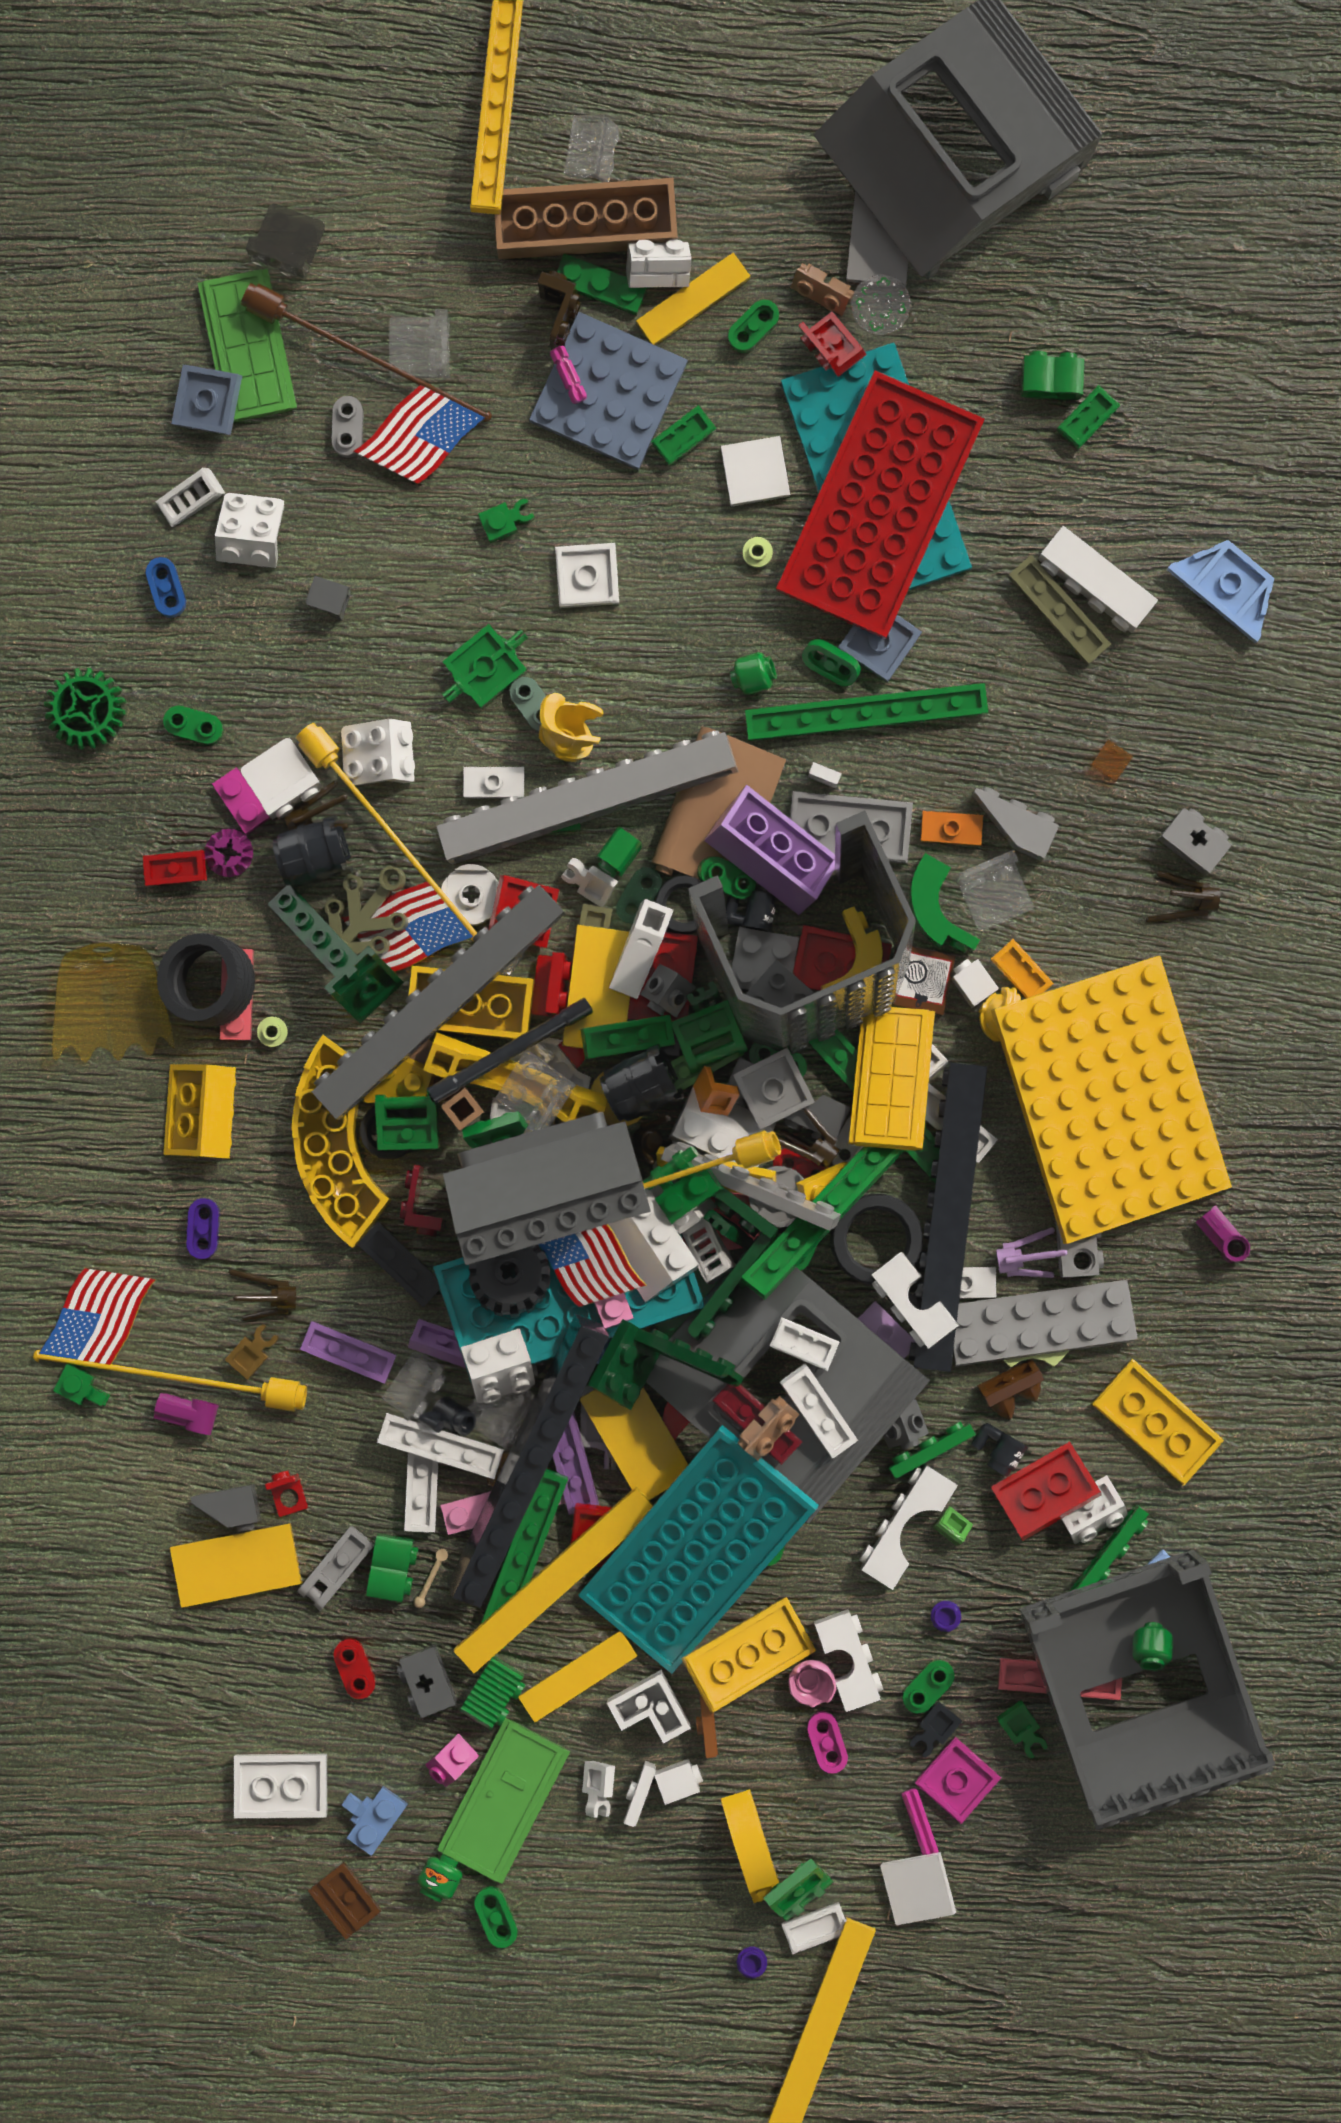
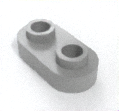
M352 396L339 398L333 406L332 445L335 452L345 458L356 456L357 454L353 451L363 445L364 411L359 400ZM344 407H352L353 412L350 415H344L342 413ZM350 436L352 441L350 444L344 445L341 443L342 438Z

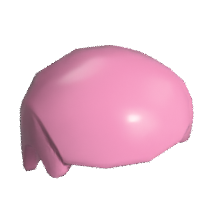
M807 1660L799 1663L790 1672L788 1678L790 1694L798 1703L814 1708L821 1703H829L836 1692L834 1674L826 1664L818 1660Z

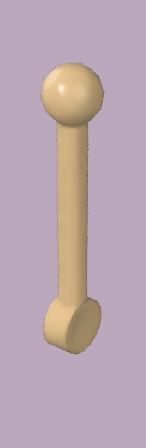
M440 1549L436 1552L437 1560L420 1595L415 1597L413 1601L416 1608H422L425 1605L424 1598L442 1561L448 1558V1552L445 1549Z

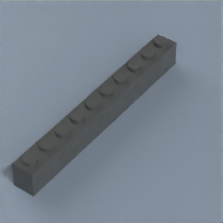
M540 885L535 889L532 886L525 889L518 896L520 902L513 909L509 906L503 909L495 917L498 922L490 930L487 927L480 930L473 937L475 943L467 951L464 948L457 951L450 958L452 964L445 971L441 968L435 971L427 979L430 984L422 992L419 989L412 992L404 1000L407 1005L399 1013L396 1010L389 1013L382 1020L384 1026L377 1033L373 1030L367 1033L359 1041L362 1046L354 1054L348 1051L336 1062L339 1067L332 1074L325 1072L313 1083L316 1088L312 1093L337 1120L345 1116L565 915L561 907Z

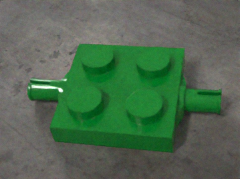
M487 624L442 661L453 675L455 684L442 693V696L450 704L461 693L470 696L483 709L511 686L516 679L527 672V668L517 658L515 651L519 645L528 640L526 634L519 629L518 632L506 640L498 635L490 624Z

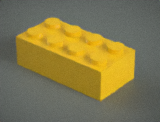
M412 966L409 995L416 989L422 992L430 984L427 979L439 968ZM498 975L437 1032L508 1040L518 1038L528 1032L530 1028L534 979Z

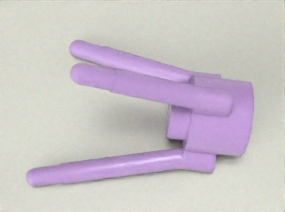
M1049 1228L1014 1242L1003 1243V1249H996L999 1273H1007L1008 1277L1053 1278V1272L1018 1268L1023 1267V1262L1066 1256L1068 1252L1067 1250L1022 1255L1021 1249L1015 1250V1248L1055 1232L1054 1228Z

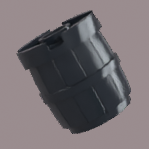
M336 815L323 818L322 822L299 825L295 829L279 834L277 839H273L274 855L285 885L298 887L312 883L317 884L338 874L344 876L353 873V866L347 867L346 860L350 859L351 855L342 826L335 827L334 822L338 820Z
M659 1043L647 1048V1052L622 1060V1062L604 1071V1076L600 1077V1084L604 1095L619 1121L625 1119L628 1122L646 1114L649 1115L669 1102L673 1104L684 1098L682 1087L676 1089L674 1085L676 1080H678V1076L664 1049L660 1051Z

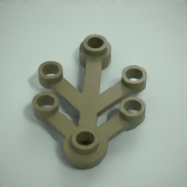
M388 866L381 871L379 875L381 885L362 910L360 892L364 886L363 880L355 875H349L344 879L343 887L347 891L350 922L344 933L342 932L340 917L345 912L344 903L338 899H330L326 902L325 912L328 914L329 926L355 954H360L368 945L378 955H384L390 949L389 941L381 936H376L371 941L353 942L360 932L384 929L403 931L407 928L408 918L402 913L396 912L388 917L372 918L390 893L402 889L405 885L406 876L401 869ZM393 874H397L399 877L395 885H392L390 882V877ZM352 879H356L358 883L354 890H351L349 887ZM338 903L339 910L333 914L331 912V905ZM398 916L403 920L400 927L394 925V920ZM382 940L384 943L381 951H377L375 947L376 942Z

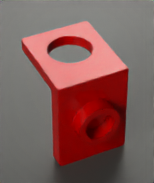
M289 1470L271 1475L272 1481L266 1483L265 1488L266 1490L271 1489L279 1517L308 1508L298 1473L290 1475ZM286 1489H292L298 1494V1502L293 1507H287L281 1502V1494Z

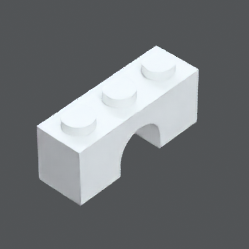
M900 1252L872 1274L875 1279L872 1283L873 1287L882 1298L888 1295L894 1303L891 1310L901 1323L905 1320L908 1321L913 1328L909 1333L920 1347L924 1344L928 1349L933 1347L959 1327L941 1301L926 1310H919L910 1303L908 1297L909 1289L921 1276L903 1252Z
M847 1609L814 1621L825 1654L834 1650H844L853 1658L850 1672L845 1676L835 1679L845 1711L848 1712L881 1700L878 1692L882 1691L883 1687L878 1673L871 1674L868 1663L872 1662L873 1659L868 1645H861L858 1633L863 1631L857 1614L851 1616Z

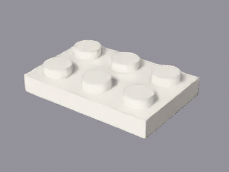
M247 1754L234 1756V1818L327 1817V1754Z

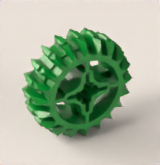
M76 668L74 670L75 678H72L66 672L63 674L66 680L64 684L58 680L54 681V685L59 688L58 691L48 690L47 694L54 698V700L45 701L44 706L53 709V711L47 712L45 718L47 720H54L48 726L51 731L59 730L56 738L60 741L67 737L66 744L72 747L77 740L78 748L83 750L86 746V741H88L90 748L96 749V739H99L103 745L108 744L105 737L107 733L113 738L117 736V733L112 729L113 726L123 727L124 724L117 719V716H126L127 712L124 709L118 708L126 704V699L117 697L121 694L122 689L119 686L112 688L115 682L112 677L104 681V672L99 671L94 677L93 670L87 668L85 676H83L81 670ZM94 686L103 690L104 693L99 696L95 694L88 697L84 696L79 687ZM71 694L73 704L71 708L65 711L66 715L63 716L64 701ZM80 699L89 706H92V708H89L91 710L89 715L92 720L83 712H79V710H83L80 708L82 705ZM108 702L107 716L100 725L98 713L105 707L104 703ZM86 721L92 730L78 732L68 728L67 724Z

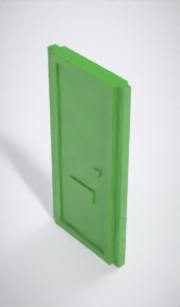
M259 269L198 283L215 370L242 376L233 423L297 409L279 321L275 320L271 324L247 312L246 307L241 305L242 297L250 283L256 286L261 284L272 290L268 269Z
M505 1718L437 1850L502 1884L570 1751L513 1720Z

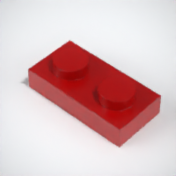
M204 850L143 856L145 886L207 881Z

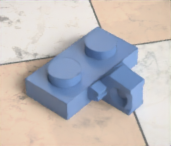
M384 1786L373 1800L366 1796L364 1801H361L352 1793H349L342 1806L354 1814L350 1820L356 1825L347 1836V1839L372 1856L408 1803Z

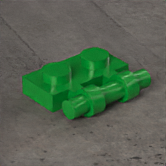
M690 1146L685 1151L679 1150L672 1156L673 1159L663 1167L657 1166L653 1169L651 1175L643 1180V1183L673 1174L679 1169L685 1170L694 1167L691 1161L699 1155L697 1150L693 1146ZM708 1168L687 1175L675 1184L672 1181L660 1184L659 1186H661L664 1192L654 1199L670 1223L674 1224L722 1190L723 1187L711 1169Z
M809 1859L806 1863L800 1864L794 1873L783 1882L776 1884L770 1893L764 1897V1900L781 1918L783 1917L785 1921H788L795 1914L799 1916L805 1911L804 1907L815 1897L820 1898L826 1893L825 1889L834 1881L815 1861Z

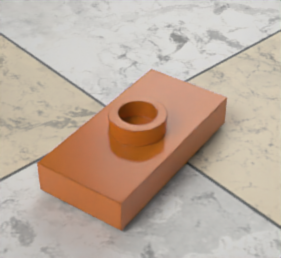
M923 811L920 842L981 846L983 815Z

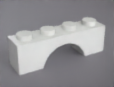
M925 1464L922 1469L917 1467L908 1480L911 1487L906 1495L899 1494L892 1505V1509L895 1510L893 1516L889 1521L886 1519L882 1521L875 1533L879 1537L873 1547L868 1545L859 1559L863 1563L860 1567L862 1571L892 1590L909 1565L900 1546V1535L905 1523L913 1515L922 1511L935 1510L942 1512L958 1486Z

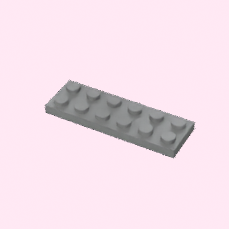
M1120 1280L960 1303L957 1318L959 1327L956 1328L953 1353L955 1366L959 1367L1137 1341L1128 1281Z

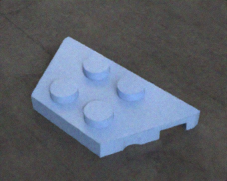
M1226 540L1208 550L1200 551L1189 558L1172 563L1167 568V571L1255 644L1261 637V629L1267 612L1274 577L1233 543Z

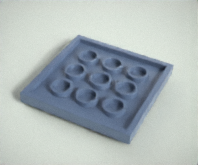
M578 312L570 329V335L567 337L565 348L569 355L568 360L572 361L581 381L580 386L583 385L587 394V399L577 404L571 402L568 395L569 390H566L556 369L557 364H554L529 421L639 471L651 441L658 430L688 364V360Z

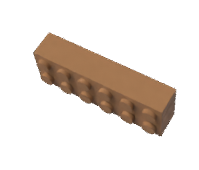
M674 178L503 189L501 215L495 214L498 258L513 259L563 254L627 251L628 243H637L639 240H650L653 243H666L671 239L678 240Z

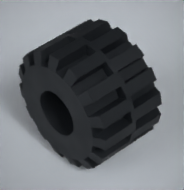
M539 1244L469 1264V1280L476 1299L480 1301L482 1307L487 1311L488 1309L493 1311L497 1316L503 1317L504 1314L511 1315V1318L519 1317V1314L523 1312L530 1313L535 1310L534 1306L537 1303H542L545 1293L549 1289L550 1269L545 1252L539 1248ZM514 1267L516 1277L504 1279L502 1270L504 1268L510 1270Z

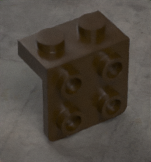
M550 271L549 274L541 272L538 280L540 298L561 305L549 338L552 350L562 345L565 347L567 337L571 332L568 330L570 319L575 320L580 310V295L577 294L576 284L567 281L565 275L555 271Z

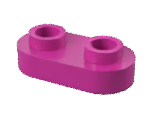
M817 1712L810 1717L807 1724L808 1734L817 1762L823 1771L838 1773L845 1768L848 1755L837 1721L828 1712ZM823 1721L828 1724V1729L825 1732L817 1730L819 1722ZM835 1751L838 1754L837 1759L832 1762L826 1759L828 1752Z

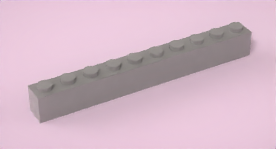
M711 731L702 735V740L691 743L690 740H684L674 744L673 749L662 752L660 749L653 750L644 754L643 759L634 762L632 759L617 762L615 764L616 768L606 771L603 768L595 769L586 773L587 777L579 780L567 778L559 781L557 787L548 790L546 787L533 789L529 792L530 796L520 799L517 796L501 800V805L493 808L481 806L473 809L471 815L462 818L460 815L447 817L443 820V824L436 826L446 860L453 865L552 833V831L583 823L737 773L739 771L729 739L725 732Z

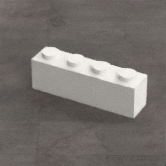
M1062 526L1038 558L1042 562L1041 566L1051 576L1057 574L1066 581L1064 585L1068 590L1076 595L1079 593L1089 599L1088 604L1098 613L1104 611L1113 618L1111 622L1123 632L1128 630L1133 633L1158 601V599L1065 526Z

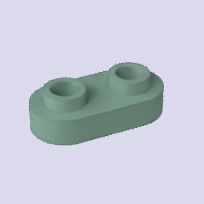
M518 678L510 687L511 699L534 731L539 732L541 721L536 716L540 712L541 703L546 695L532 678ZM522 687H528L531 690L527 697L519 694Z

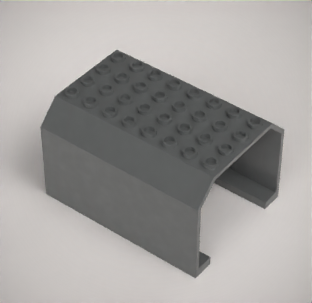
M865 810L836 823L834 874L839 885L862 875L897 951L895 957L785 1007L780 1008L742 993L718 938L729 934L723 886L718 875L688 888L698 939L726 1000H728L744 1039L765 1045L776 1051L788 1048L791 1054H795L808 1047L807 1043L813 1039L818 1038L819 1042L825 1041L836 1035V1029L846 1026L847 1030L862 1024L863 1018L872 1013L874 1017H878L891 1011L890 1006L896 1001L909 967L916 920Z

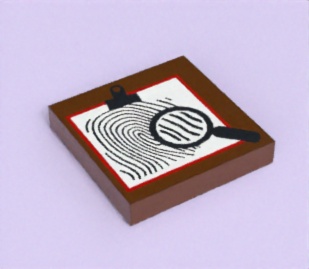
M912 947L909 967L893 1005L910 1009L935 1011V1014L943 1016L956 956Z

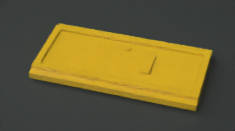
M890 1007L891 1011L886 1014L874 1017L872 1013L864 1017L863 1023L860 1024L849 1144L864 1147L923 1150L935 1011Z

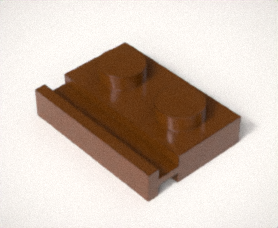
M344 1861L308 1890L345 1940L382 1910Z

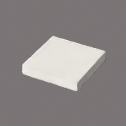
M780 436L721 446L731 507L790 497Z
M615 543L555 547L560 608L619 604Z
M941 1852L884 1862L880 1865L896 1925L945 1917L956 1913Z

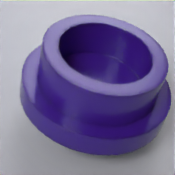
M940 1601L931 1610V1621L938 1630L949 1632L960 1624L961 1611L951 1601Z
M746 1947L737 1956V1968L747 1978H757L767 1968V1957L758 1947Z

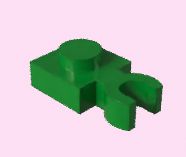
M527 499L517 501L514 508L510 510L506 502L478 513L490 543L518 532L515 523L528 524L535 519L533 513L527 516L520 514V509L529 505Z
M1022 1700L996 1717L1015 1745L1023 1740V1749L1029 1758L1035 1757L1030 1749L1033 1743L1037 1742L1044 1749L1048 1748L1044 1737L1034 1733L1040 1726Z

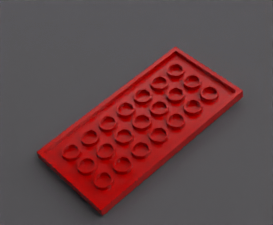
M874 370L776 587V591L883 639H887L985 419Z

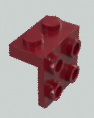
M414 1164L413 1171H407L405 1188L410 1189L408 1201H402L400 1218L405 1220L404 1225L417 1228V1234L436 1237L437 1231L444 1232L446 1220L417 1215L424 1167Z

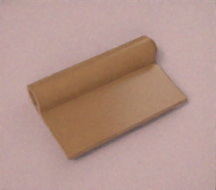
M701 727L696 741L702 740V735L716 730ZM727 735L739 772L676 793L651 861L652 864L656 865L655 871L667 876H672L673 872L682 873L699 879L697 869L699 863L704 858L716 856L729 861L704 840L720 816L746 785L771 803L786 759ZM717 866L711 870L713 877L719 875V868ZM741 878V879L738 881V886H739V887H740V885H741V882H742V879H743V878Z

